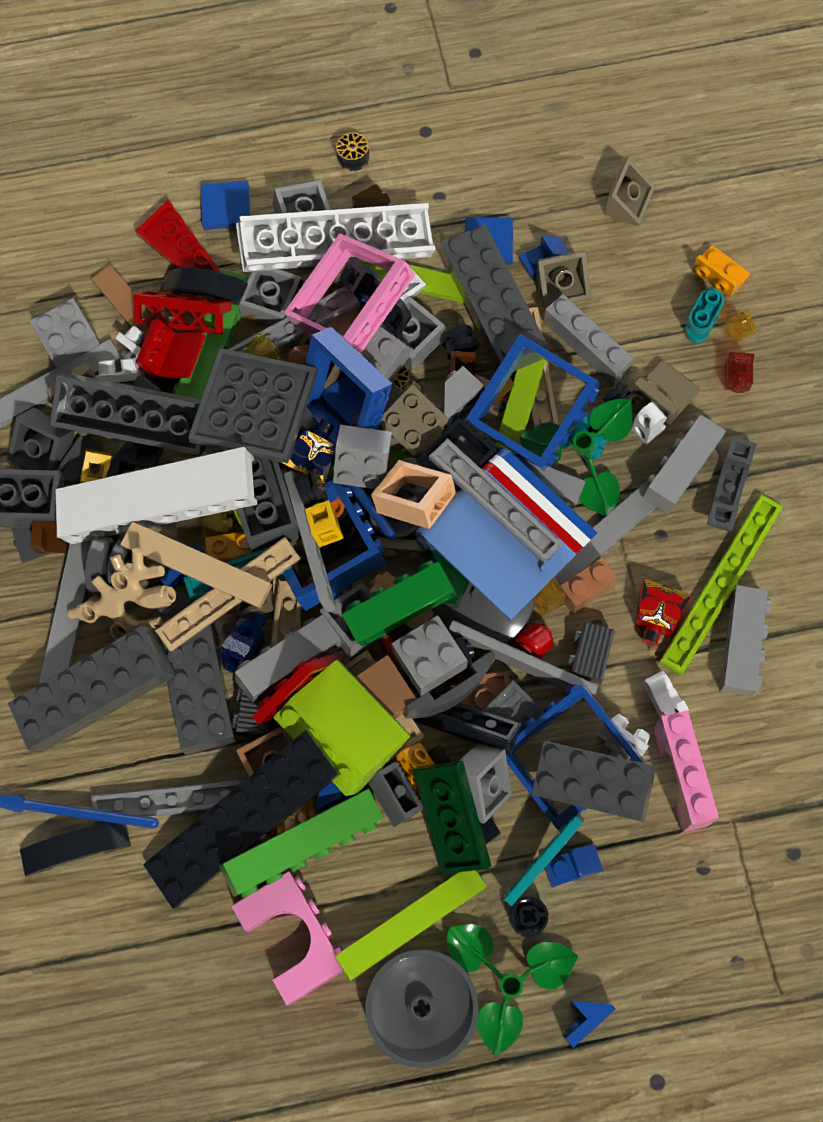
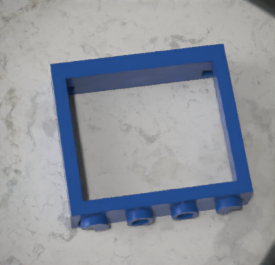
M329 327L311 336L305 366L317 368L318 374L307 408L319 423L315 430L325 440L334 444V449L336 450L339 429L342 424L320 404L330 362L335 363L366 393L357 427L379 429L386 403L389 400L388 396L392 383L336 330ZM323 421L333 425L329 434L319 430Z
M519 334L465 421L470 422L481 433L545 471L547 467L551 468L554 462L557 461L559 455L556 453L560 446L563 445L565 447L571 439L573 433L570 431L574 424L579 425L585 417L586 411L584 408L588 402L593 403L600 391L598 389L599 382ZM527 349L586 384L541 457H538L482 422Z
M333 480L324 484L328 500L331 503L338 498L341 499L369 549L327 574L332 594L334 595L387 563L381 554L385 551L379 539L374 541L371 536L375 534L368 520L363 522L361 516L365 515L357 501L355 503L351 501L354 495L349 486H342V484L333 483ZM294 565L283 572L296 600L305 611L320 603L315 583L313 582L304 587Z
M575 684L572 688L566 690L563 693L565 698L558 704L556 701H553L542 710L545 714L539 719L532 718L522 726L524 731L518 735L510 755L506 754L508 766L557 830L561 829L574 813L581 814L587 808L571 805L562 813H559L549 799L532 795L535 780L514 752L579 700L585 699L630 756L629 760L646 763L588 688L582 684L579 687Z

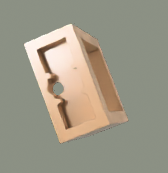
M399 460L389 470L387 476L374 489L371 495L377 513L430 529L455 496L456 491L452 475ZM405 482L430 489L420 503L395 496Z

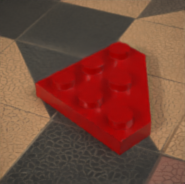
M337 652L331 655L326 653L319 659L314 657L307 663L302 661L292 670L294 675L289 680L287 678L282 680L274 688L276 693L272 697L267 696L257 705L259 710L252 717L258 724L271 720L279 712L277 708L281 709L297 692L336 659L341 663L345 659Z

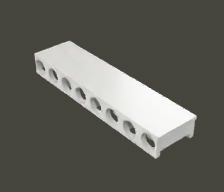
M429 204L240 216L238 223H236L242 272L317 266L339 233L400 259L431 257L436 249L435 245H433L430 229ZM352 255L348 259V263L351 258L356 259L360 263L366 262Z
M245 447L58 488L56 489L57 537L70 544L94 540L96 536L108 537L127 533L132 521L150 528L257 505V499L254 498L252 473L254 456Z

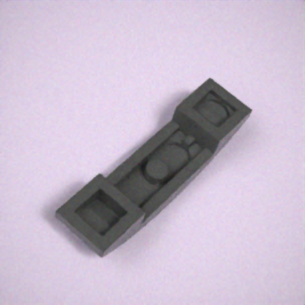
M732 436L706 525L732 532L745 480L757 443Z
M493 651L472 663L466 673L469 678L441 697L434 700L431 694L427 692L408 704L403 713L406 719L428 717L441 713L460 703L475 690L484 678L495 657Z

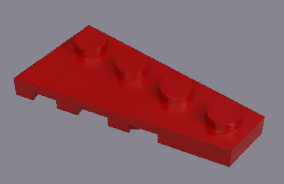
M169 199L135 231L140 239L177 269L199 268L221 273L206 250L199 244L193 232L186 226L182 217L173 208Z

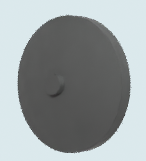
M469 583L457 609L440 604L433 608L432 611L435 616H439L447 630L452 621H456L498 641L507 643L515 638L528 623L533 611L535 597L510 621L482 593Z
M413 950L392 958L376 973L368 989L365 1012L367 1025L374 1041L388 1057L409 1067L429 1068L450 1061L466 1047L477 1025L479 1005L474 984L461 965L450 957L436 951Z

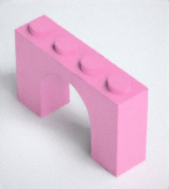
M686 710L661 716L653 728V733L659 754L668 753L676 774L679 802L674 807L681 832L684 833L708 827L719 816L689 712Z
M288 871L282 875L283 878L270 885L267 884L231 907L246 932L252 931L271 918L281 914L298 916L308 926L311 944L306 957L299 964L273 979L285 1004L290 1006L341 974L343 970L334 958L342 952L341 948L334 949L330 939L334 936L326 923L322 925L319 923L315 915L320 912L312 898L307 901L302 891L306 888L299 875L293 877Z

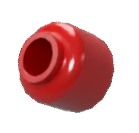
M530 622L515 636V648L541 659L553 646L551 630L545 624Z

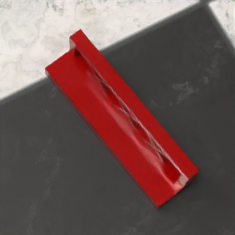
M149 290L133 294L134 323L151 325L152 320L157 318L169 328L220 335L223 334V314L232 311V301ZM142 305H147L153 314L149 318H142ZM164 308H168L174 315L171 321H166L162 316L161 312ZM186 311H190L196 319L192 324H188L182 317ZM207 314H215V327H209L203 319Z

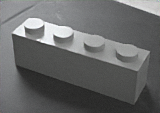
M564 294L545 309L544 323L612 386L630 372L634 358Z
M702 415L698 417L696 422L691 420L683 431L686 436L683 440L678 438L671 447L670 451L673 454L670 458L665 456L658 465L657 469L660 472L657 476L652 474L645 483L644 488L647 491L643 498L669 515L720 443L726 430Z
M737 585L732 592L720 692L752 697L757 690L761 689L762 674H759V665H763L765 659V649H761L762 639L766 640L768 633V624H764L765 614L768 615L771 608V599H767L768 590Z
M323 614L316 619L315 617L310 618L302 625L300 630L295 633L293 631L287 633L282 637L281 642L274 647L268 646L254 660H246L237 667V671H235V681L251 703L255 705L275 692L274 688L286 678L289 680L294 675L292 672L294 667L302 661L307 663L314 657L319 659L326 653L331 655L340 649L341 638Z

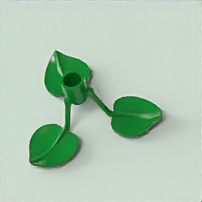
M615 399L599 405L594 409L589 419L590 426L598 432L579 431L575 434L573 440H570L565 447L561 445L556 453L559 457L554 463L561 459V449H567L571 446H574L578 454L586 455L593 477L583 479L585 484L579 499L587 509L603 516H607L617 506L620 486L617 478L611 472L605 471L597 475L590 453L595 448L594 438L603 435L607 441L617 442L628 436L633 423L630 399ZM542 423L520 435L522 446L538 457H541L560 426L555 423Z
M466 924L451 926L447 933L449 954L466 972L477 971L483 962L499 978L498 986L505 997L501 1005L496 1002H489L480 1008L476 1025L481 1039L494 1056L508 1049L518 1038L522 1030L523 1016L521 1010L516 1006L506 1005L511 998L521 994L523 982L526 981V978L533 973L534 982L538 986L548 990L556 989L566 982L573 966L578 960V955L562 944L540 942L531 947L527 952L526 959L531 968L527 969L521 976L514 972L502 974L486 959L494 948L493 938L487 929L480 925Z

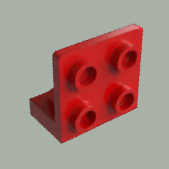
M152 320L135 363L153 378H190L206 335L203 332L175 333L162 321Z

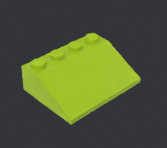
M338 659L297 692L273 717L293 739L297 738L305 730L311 731L340 771L341 775L332 782L345 796L357 794L411 737L402 725Z

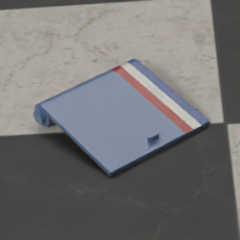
M501 448L481 469L562 543V546L544 564L541 563L461 488L456 492L430 529L420 527L415 532L417 537L415 542L425 551L427 549L431 551L435 549L511 621L595 537L597 532L509 450Z

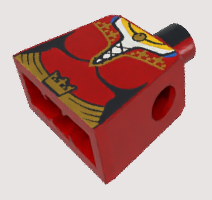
M644 579L639 591L635 621L637 627L645 629L642 641L656 646L660 634L670 637L692 594Z

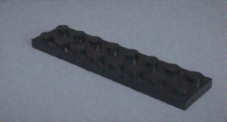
M305 730L143 865L172 909H176L220 874L219 866L247 852L340 776L341 773L311 731Z

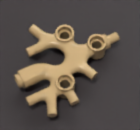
M134 548L132 549V563L124 564L120 554L110 558L116 571L111 576V583L114 587L109 586L99 575L91 583L98 589L101 595H94L85 603L78 604L76 608L68 610V617L70 619L79 618L88 623L95 622L100 616L111 618L113 624L110 627V634L114 640H117L142 625L151 629L163 625L161 617L138 620L134 615L127 614L124 608L125 602L133 601L142 607L150 609L167 607L175 602L176 593L172 587L167 585L144 589L140 586V580L163 576L165 571L161 565L147 568L143 563V549Z

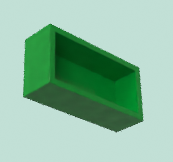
M432 561L426 562L418 567L419 572L411 577L405 574L394 580L395 585L385 590L384 587H381L369 594L371 597L369 600L363 603L358 600L346 607L347 612L343 613L342 616L357 644L363 647L457 596L439 561L434 564Z

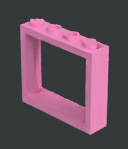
M339 233L284 311V314L294 326L311 334L320 332L327 328L307 318L351 255L389 271L345 335L342 336L361 354L415 274L406 261Z

